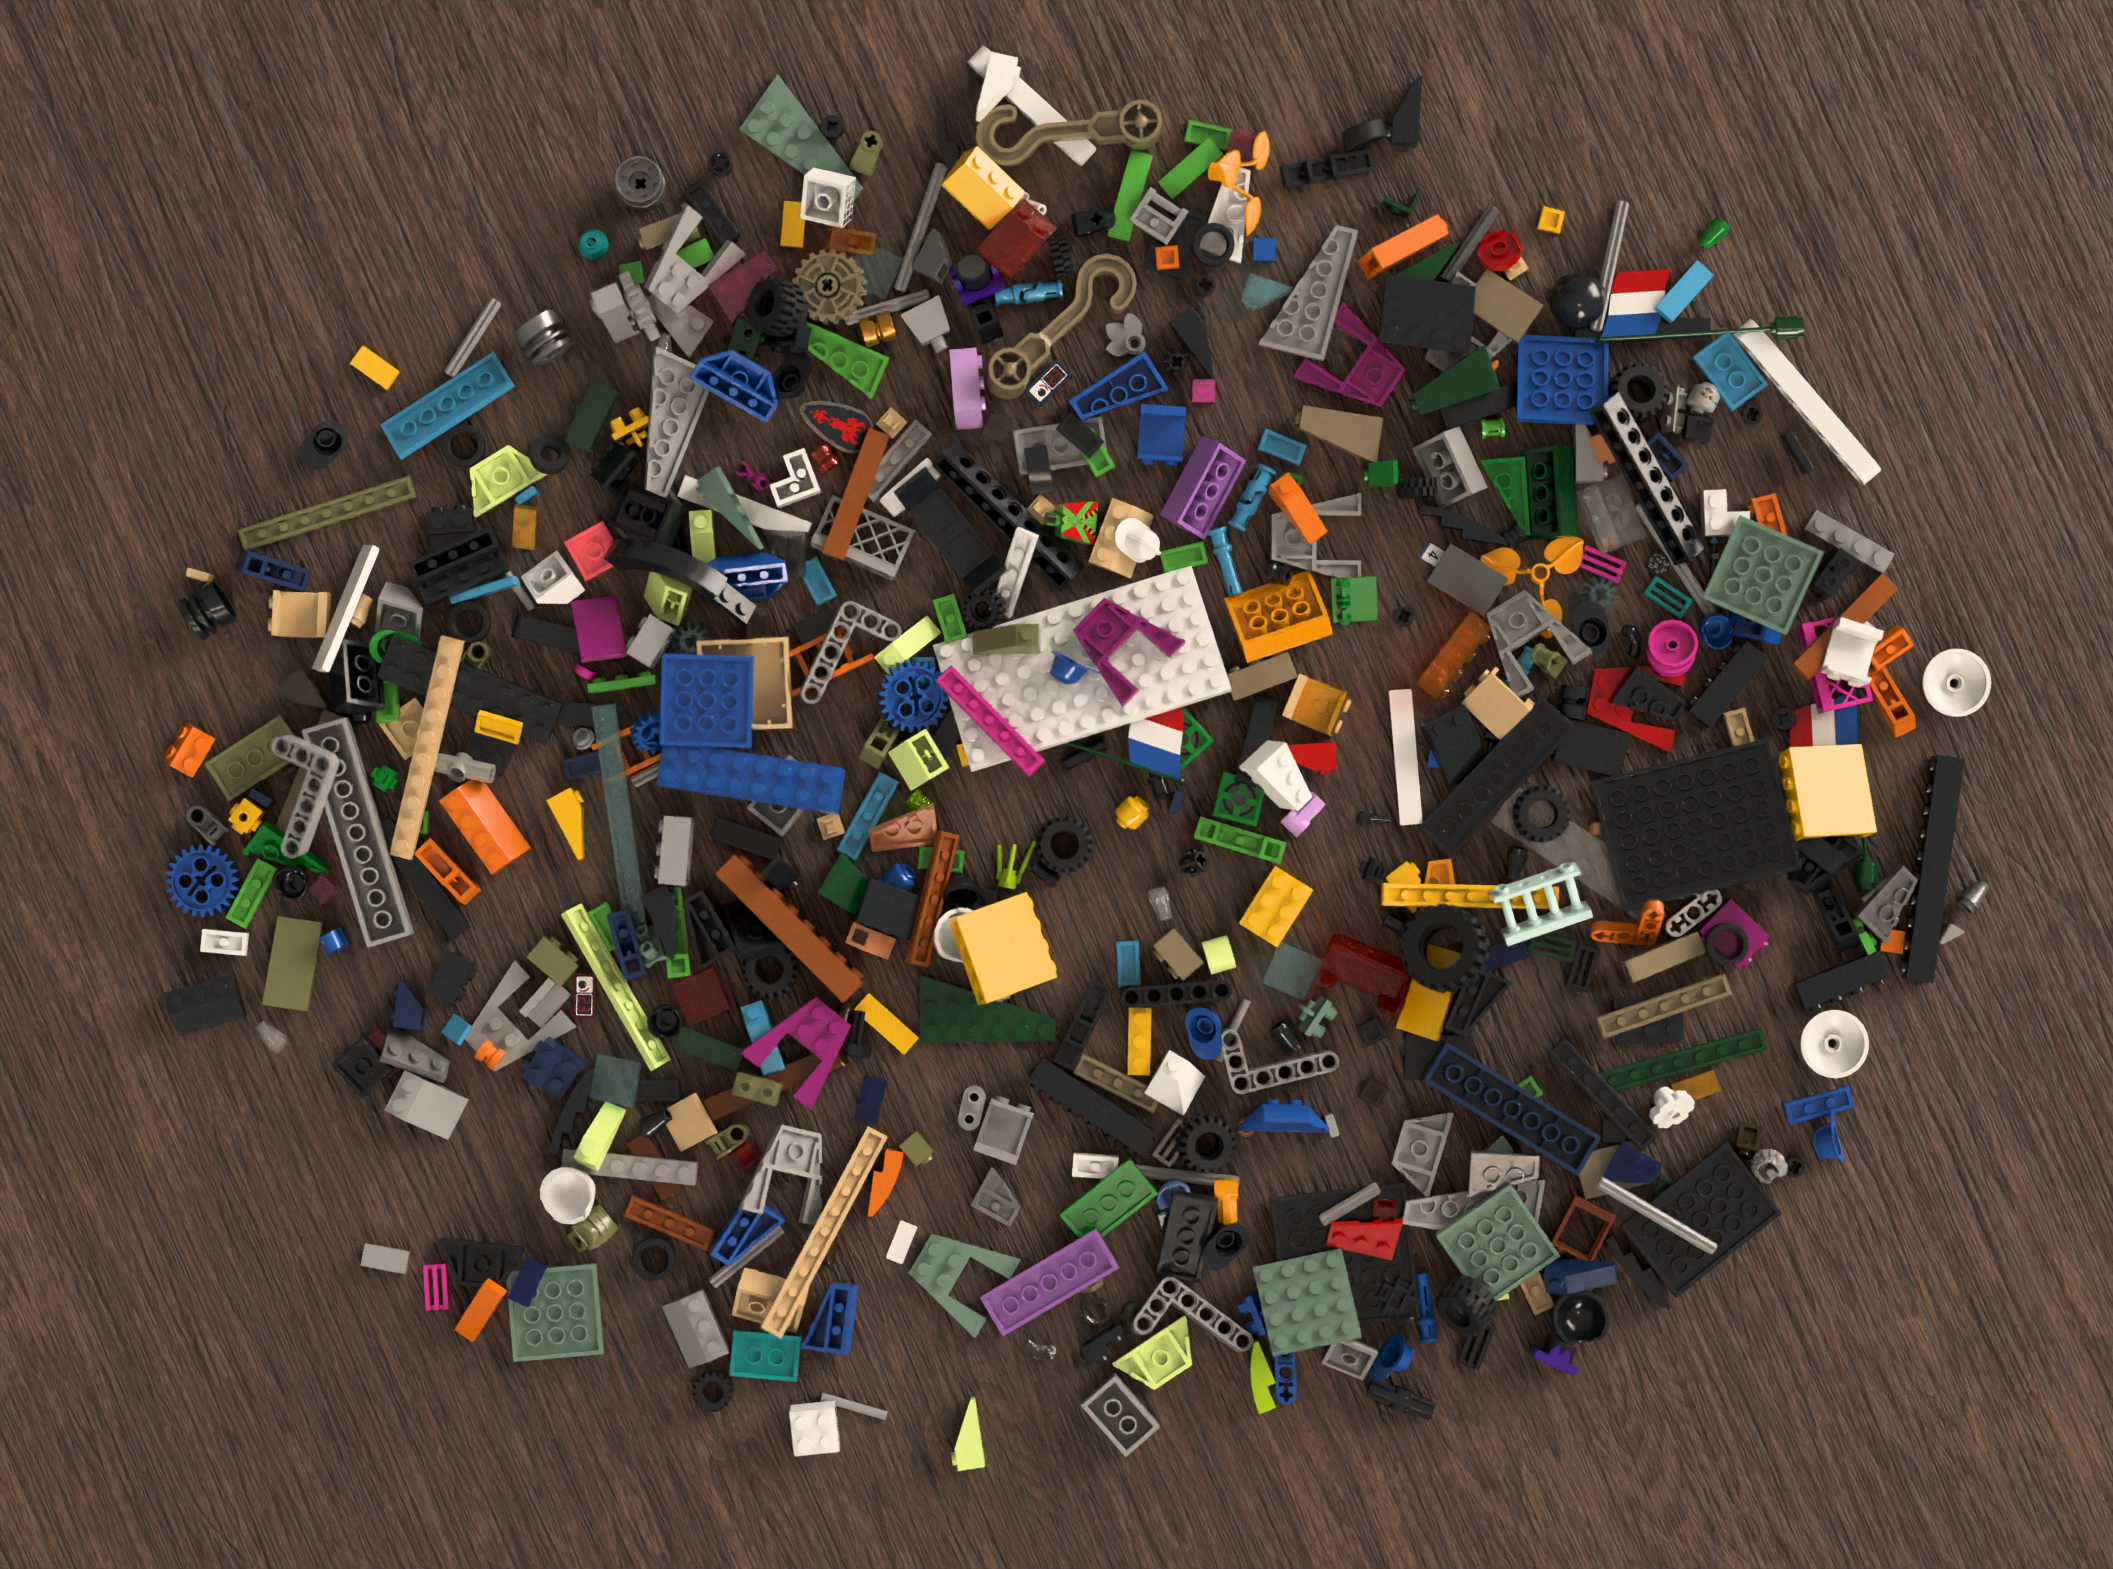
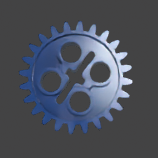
M906 659L904 666L897 662L896 670L889 667L891 674L889 676L882 675L886 680L885 683H878L883 687L882 691L876 692V694L882 696V699L876 701V703L883 705L879 712L887 713L883 719L886 721L891 720L890 726L895 727L898 724V730L903 731L906 727V732L911 733L914 727L916 732H921V726L928 730V722L936 725L935 717H943L939 712L940 709H947L942 703L943 701H948L949 698L943 696V693L946 692L935 682L942 673L939 671L934 672L935 666L930 665L928 667V662L922 661L920 664L917 659H914L912 664L910 660ZM924 677L925 685L919 688L918 681ZM903 681L904 689L898 693L896 689L897 684ZM913 692H915L916 696H913L911 700L909 697L913 695ZM927 699L929 706L926 710H922L921 704ZM906 703L907 711L901 715L900 707Z
M199 844L197 851L196 847L192 845L190 846V853L183 849V857L175 855L177 863H169L173 871L166 872L167 875L171 876V879L166 880L165 883L171 884L172 887L166 891L174 893L170 899L171 901H179L176 908L185 906L183 913H188L192 910V916L196 917L200 911L201 917H206L208 911L211 916H215V909L223 912V904L225 906L231 905L228 898L236 899L232 890H239V887L234 885V882L240 881V878L234 877V874L239 870L231 868L235 861L227 862L228 853L221 856V848L213 852V845H209L207 850H205L204 844ZM201 858L207 862V868L204 871L199 870L197 866ZM216 865L217 869L205 879L207 884L199 885L194 893L189 896L188 893L200 883L199 877L207 876L212 867ZM217 874L222 875L224 879L223 884L219 887L214 883V877ZM185 875L190 876L192 880L188 888L182 884V878ZM202 890L208 894V899L205 903L200 902L198 899V894Z

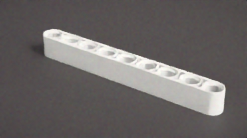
M1749 319L1740 328H1755L1759 326L1752 319ZM1764 332L1733 333L1735 340L1861 485H1865L1881 471L1876 461Z

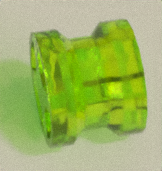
M918 788L904 805L917 810L929 805L932 800L929 797H925L922 790Z

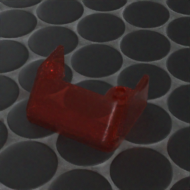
M1333 934L1314 976L1308 997L1312 999L1318 986L1331 989L1339 981L1377 997V1007L1384 1014L1392 1016L1388 1031L1392 1032L1405 1006L1413 977L1405 971L1406 966L1402 964L1400 958L1343 934Z

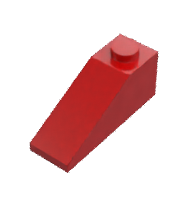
M1335 742L1287 745L1297 765L1312 771H1318V775L1332 774V770L1337 769Z

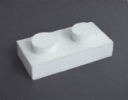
M202 929L200 952L247 956L249 933Z
M1074 1153L1072 1177L1103 1179L1118 1167L1119 1155Z

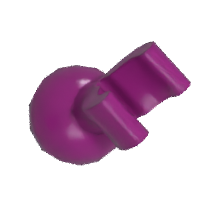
M742 461L741 463L746 467L748 473H739L737 470L735 473L741 478L751 480L755 489L765 490L769 485L768 476L764 473H755L751 470L748 463Z

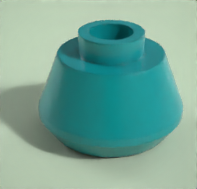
M586 230L578 239V249L587 259H599L608 250V239L600 230Z

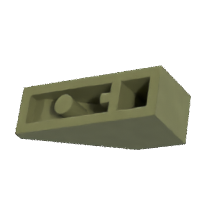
M1014 624L973 631V654L1041 653V630L1039 624Z
M906 703L900 707L901 715L907 711ZM887 713L882 715L859 756V759L877 769L881 766L900 733L898 724L893 727L890 726L891 720L886 721L883 719Z

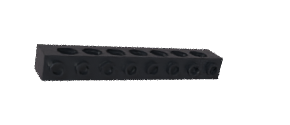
M1619 392L1602 398L1588 410L1674 566L1691 561L1705 548Z
M955 441L932 464L1010 543H1012L1016 528L1018 527L1039 535L1030 562L1060 592L1085 568L960 443Z

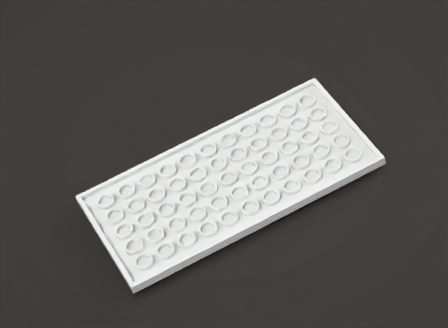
M1192 566L1170 571L993 627L1014 624H1039L1041 630V653L973 654V633L967 634L966 638L950 643L941 642L933 645L941 673L952 665L1036 752L1232 691ZM1103 598L1186 641V644L1169 659L1137 630L1107 660L1139 689V692L1124 707L1120 705L1100 673L1088 670L1077 683L1069 685L1061 683L1050 674L1051 665L1055 657L1052 650L1062 653L1078 664L1098 671L1074 634L1073 629ZM949 697L971 772L1011 760Z

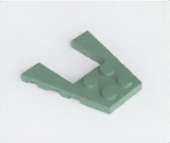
M931 1233L909 1274L976 1338L987 1317L948 1294L970 1257L1008 1279L1011 1278L1021 1259Z

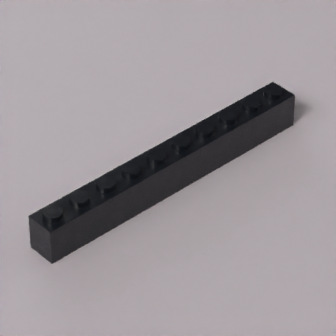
M1933 755V759H1930L1928 764V772L1931 773L1930 782L1927 781L1925 786V795H1928L1927 804H1924L1922 808V817H1925L1924 826H1921L1919 829L1921 847L1917 849L1915 857L1916 862H1918V868L1913 873V876L1918 881L1914 893L1911 894L1909 899V906L1912 907L1911 916H1908L1906 921V929H1909L1908 938L1904 940L1903 951L1906 952L1905 961L1902 960L1900 964V974H1903L1902 979L1934 983L1965 762L1963 758Z

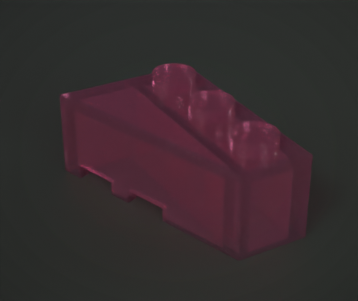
M765 250L708 286L734 327L736 320L740 319L746 312V306H748L747 299L750 297L751 289L755 288L756 282H760L763 277L777 276L779 271Z

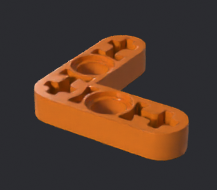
M1657 900L1645 902L1638 924L1596 921L1591 924V938L1601 942L1640 946L1653 945L1657 940L1664 917V904Z

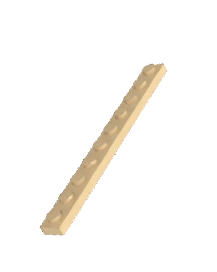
M444 635L440 637L390 855L408 860L414 858L465 641Z
M867 1127L761 1327L763 1330L782 1339L888 1136Z

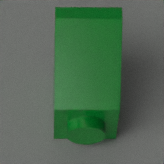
M1398 460L1368 463L1367 468H1363V482H1367V487H1395L1398 484Z

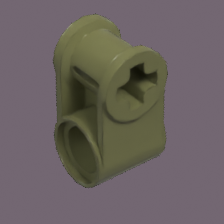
M868 131L863 134L858 148L852 157L849 169L871 177L883 145L878 133ZM875 137L877 145H872L870 148L866 141L872 140Z
M474 642L468 647L460 661L482 669L490 658V646L484 642ZM479 645L485 651L482 658H477L474 654L475 648Z
M1538 643L1530 655L1531 661L1539 667V670L1553 679L1558 677L1568 662L1560 653L1550 650L1543 643Z
M742 1122L734 1123L706 1140L705 1143L710 1145L716 1154V1160H719L748 1138L749 1128ZM735 1127L743 1130L744 1136L742 1139H736L733 1136L732 1131Z

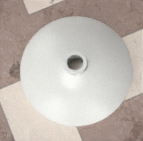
M1964 649L1946 650L1936 655L1925 668L1922 680L1923 692L1929 704L1938 712L1953 717L1966 716L1977 711L1987 700L1991 689L1990 673L1984 661L1976 654ZM1952 679L1956 680L1957 682L1955 688L1950 686V681Z
M1828 1010L1817 1014L1806 1024L1801 1035L1800 1048L1806 1064L1813 1071L1825 1077L1841 1078L1854 1073L1864 1063L1869 1050V1039L1865 1027L1855 1016L1845 1011ZM1830 1039L1835 1040V1046L1832 1048L1828 1046Z

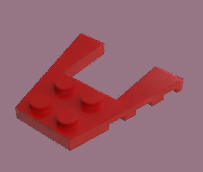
M1637 666L1658 682L1684 686L1686 672L1681 676L1666 677L1654 672L1650 666ZM1632 667L1594 669L1586 714L1671 753L1675 730L1631 722L1632 709L1608 702Z

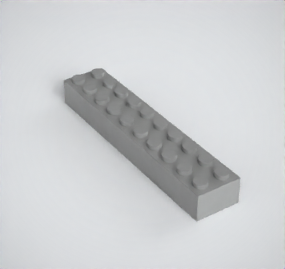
M349 717L301 730L305 741L334 753L339 759V766L324 807L367 948L414 934ZM323 759V766L327 768V761Z

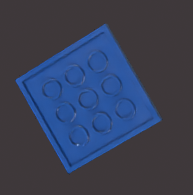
M1523 335L1517 345L1516 422L1596 425L1588 410L1602 398L1608 396L1609 341L1599 344L1597 338Z
M662 654L660 745L752 748L754 657Z

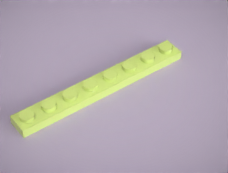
M582 903L562 913L561 916L650 1071L670 1061L671 1059L658 1037L655 1038L649 1032L647 1027L648 1018L629 985L625 982L621 971Z

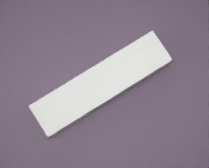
M1020 527L1016 528L1004 564L1008 571L1000 577L996 588L997 592L995 593L996 595H1002L1000 601L1005 600L1006 604L1003 605V608H1006V612L1003 615L1008 618L1013 615L1039 535Z

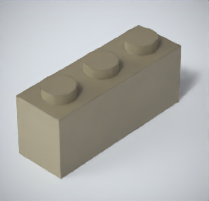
M1281 651L1269 655L1270 659L1262 661L1260 658L1249 662V667L1244 669L1237 666L1227 670V677L1232 690L1230 695L1233 702L1297 678L1289 653Z

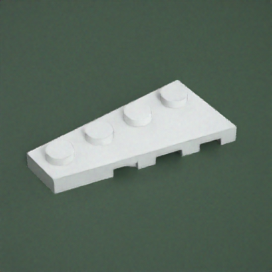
M1239 167L1234 186L1248 193L1251 171ZM1221 185L1208 223L1222 224L1230 230L1234 236L1235 246L1233 255L1229 260L1241 264L1245 228L1244 213L1248 199L1231 188ZM1217 232L1205 234L1200 242L1201 250L1217 256L1223 255L1227 246L1225 238Z

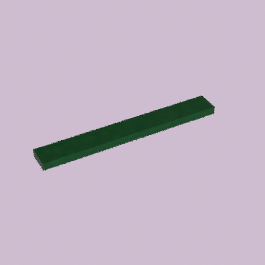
M1760 1027L1598 1073L1617 1092L1767 1050L1762 1028Z

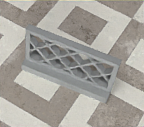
M832 495L820 524L813 535L811 547L823 551L828 536L822 534L821 531L825 525L834 522L835 518L831 509L834 502L837 504L841 503V498ZM863 508L861 514L865 516L867 522L856 527L854 534L858 543L849 545L844 561L893 582L915 530ZM877 522L884 523L887 532L875 535L872 524ZM869 526L873 537L861 541L857 530ZM903 531L908 536L906 541L896 544L892 533ZM889 535L894 546L881 550L877 539ZM875 541L878 552L873 554L866 553L863 544ZM895 549L898 555L895 565L887 562L883 553Z

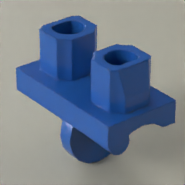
M1256 1291L1238 1303L1237 1307L1242 1315L1249 1312L1252 1314L1254 1320L1245 1323L1247 1331L1251 1335L1259 1333L1262 1336L1267 1334L1259 1294Z

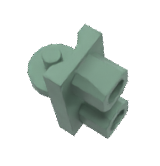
M643 924L635 929L643 962L647 968H650L657 961L667 959L666 950L654 924L651 926Z
M1319 995L1315 1002L1310 999L1306 1007L1302 1004L1298 1005V1008L1303 1011L1298 1017L1302 1022L1297 1029L1309 1037L1312 1035L1320 1039L1326 1029L1319 1024L1323 1017L1331 1021L1338 1011L1331 1005L1332 1002Z

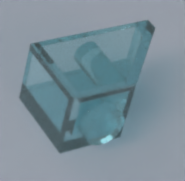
M1250 273L1241 302H1244L1245 307L1257 310V307L1264 308L1290 295L1293 287Z

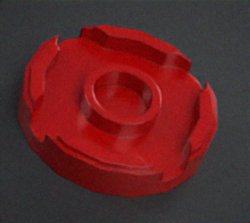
M1504 230L1488 233L1481 239L1479 248L1477 247L1480 263L1491 271H1503L1511 268L1521 258L1523 250L1519 237L1511 231L1509 233Z

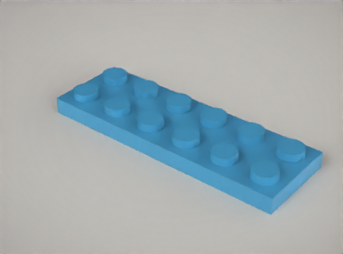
M492 352L383 422L380 426L398 457L402 460L508 392L515 385L497 355Z

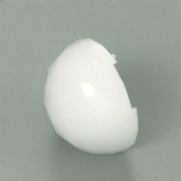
M956 908L946 912L937 921L933 931V943L941 957L963 963L948 920L972 912V910Z
M560 1167L551 1171L543 1179L540 1187V1200H542L546 1211L554 1220L562 1224H576L585 1220L592 1209L595 1198V1184L585 1171L576 1167Z

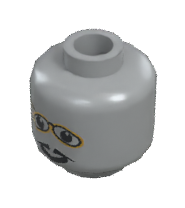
M1708 382L1694 385L1686 402L1691 409L1690 412L1700 417L1712 414L1720 399L1717 387Z

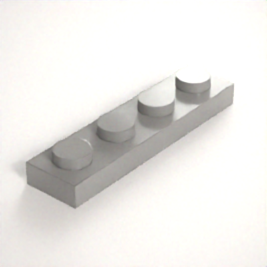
M1818 510L1813 512L1804 528L1805 531L1837 549L1842 547L1861 563L1879 573L1886 571L1895 555Z

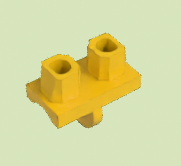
M637 407L628 412L634 423L625 426L622 418L618 417L610 421V425L613 431L611 435L616 442L632 435V437L625 440L627 445L630 446L636 442L640 448L643 446L641 439L647 437L648 434L646 430L638 434L637 432L648 426L649 417L645 416L643 411Z

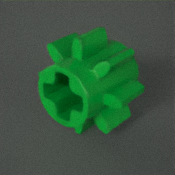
M383 764L381 769L375 767L370 774L374 778L371 784L384 792L388 788L394 790L399 782L395 778L398 773Z

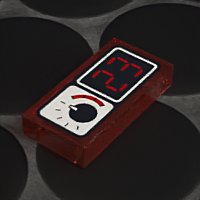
M574 973L573 1018L596 1019L597 977L595 973Z

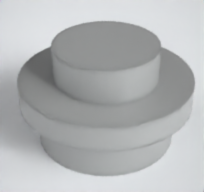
M580 728L573 734V744L579 750L586 749L594 742L595 735L589 729Z

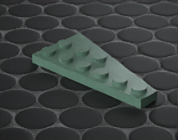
M777 74L739 130L804 176L811 169L818 168L854 177ZM857 179L855 181L853 203L863 190Z

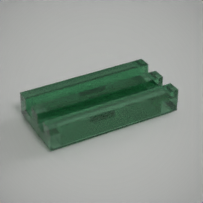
M1549 934L1538 936L1572 944L1570 949L1536 941L1537 937L1531 938L1528 953L1573 963L1577 946L1576 940ZM1537 945L1570 954L1569 957L1534 950Z

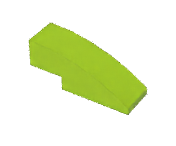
M1258 1339L1253 1340L1250 1353V1383L1259 1414L1276 1408L1268 1386L1275 1384V1380Z

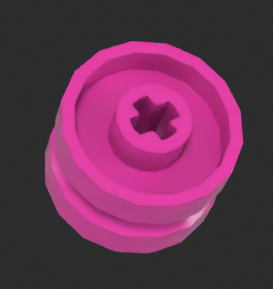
M1673 619L1662 621L1653 628L1649 635L1645 652L1648 665L1661 676H1681L1694 663L1698 647L1697 635L1691 626L1683 621Z

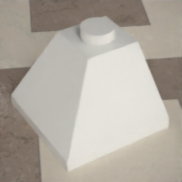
M557 550L521 576L537 603L568 604L585 591L579 579Z
M1169 1050L1144 1094L1184 1116L1205 1076L1189 1061Z

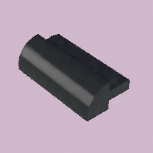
M491 527L407 563L427 608L510 571Z

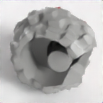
M1772 1148L1759 1150L1754 1155L1753 1160H1751V1172L1760 1182L1770 1184L1774 1178L1781 1177L1787 1173L1788 1165L1783 1155Z

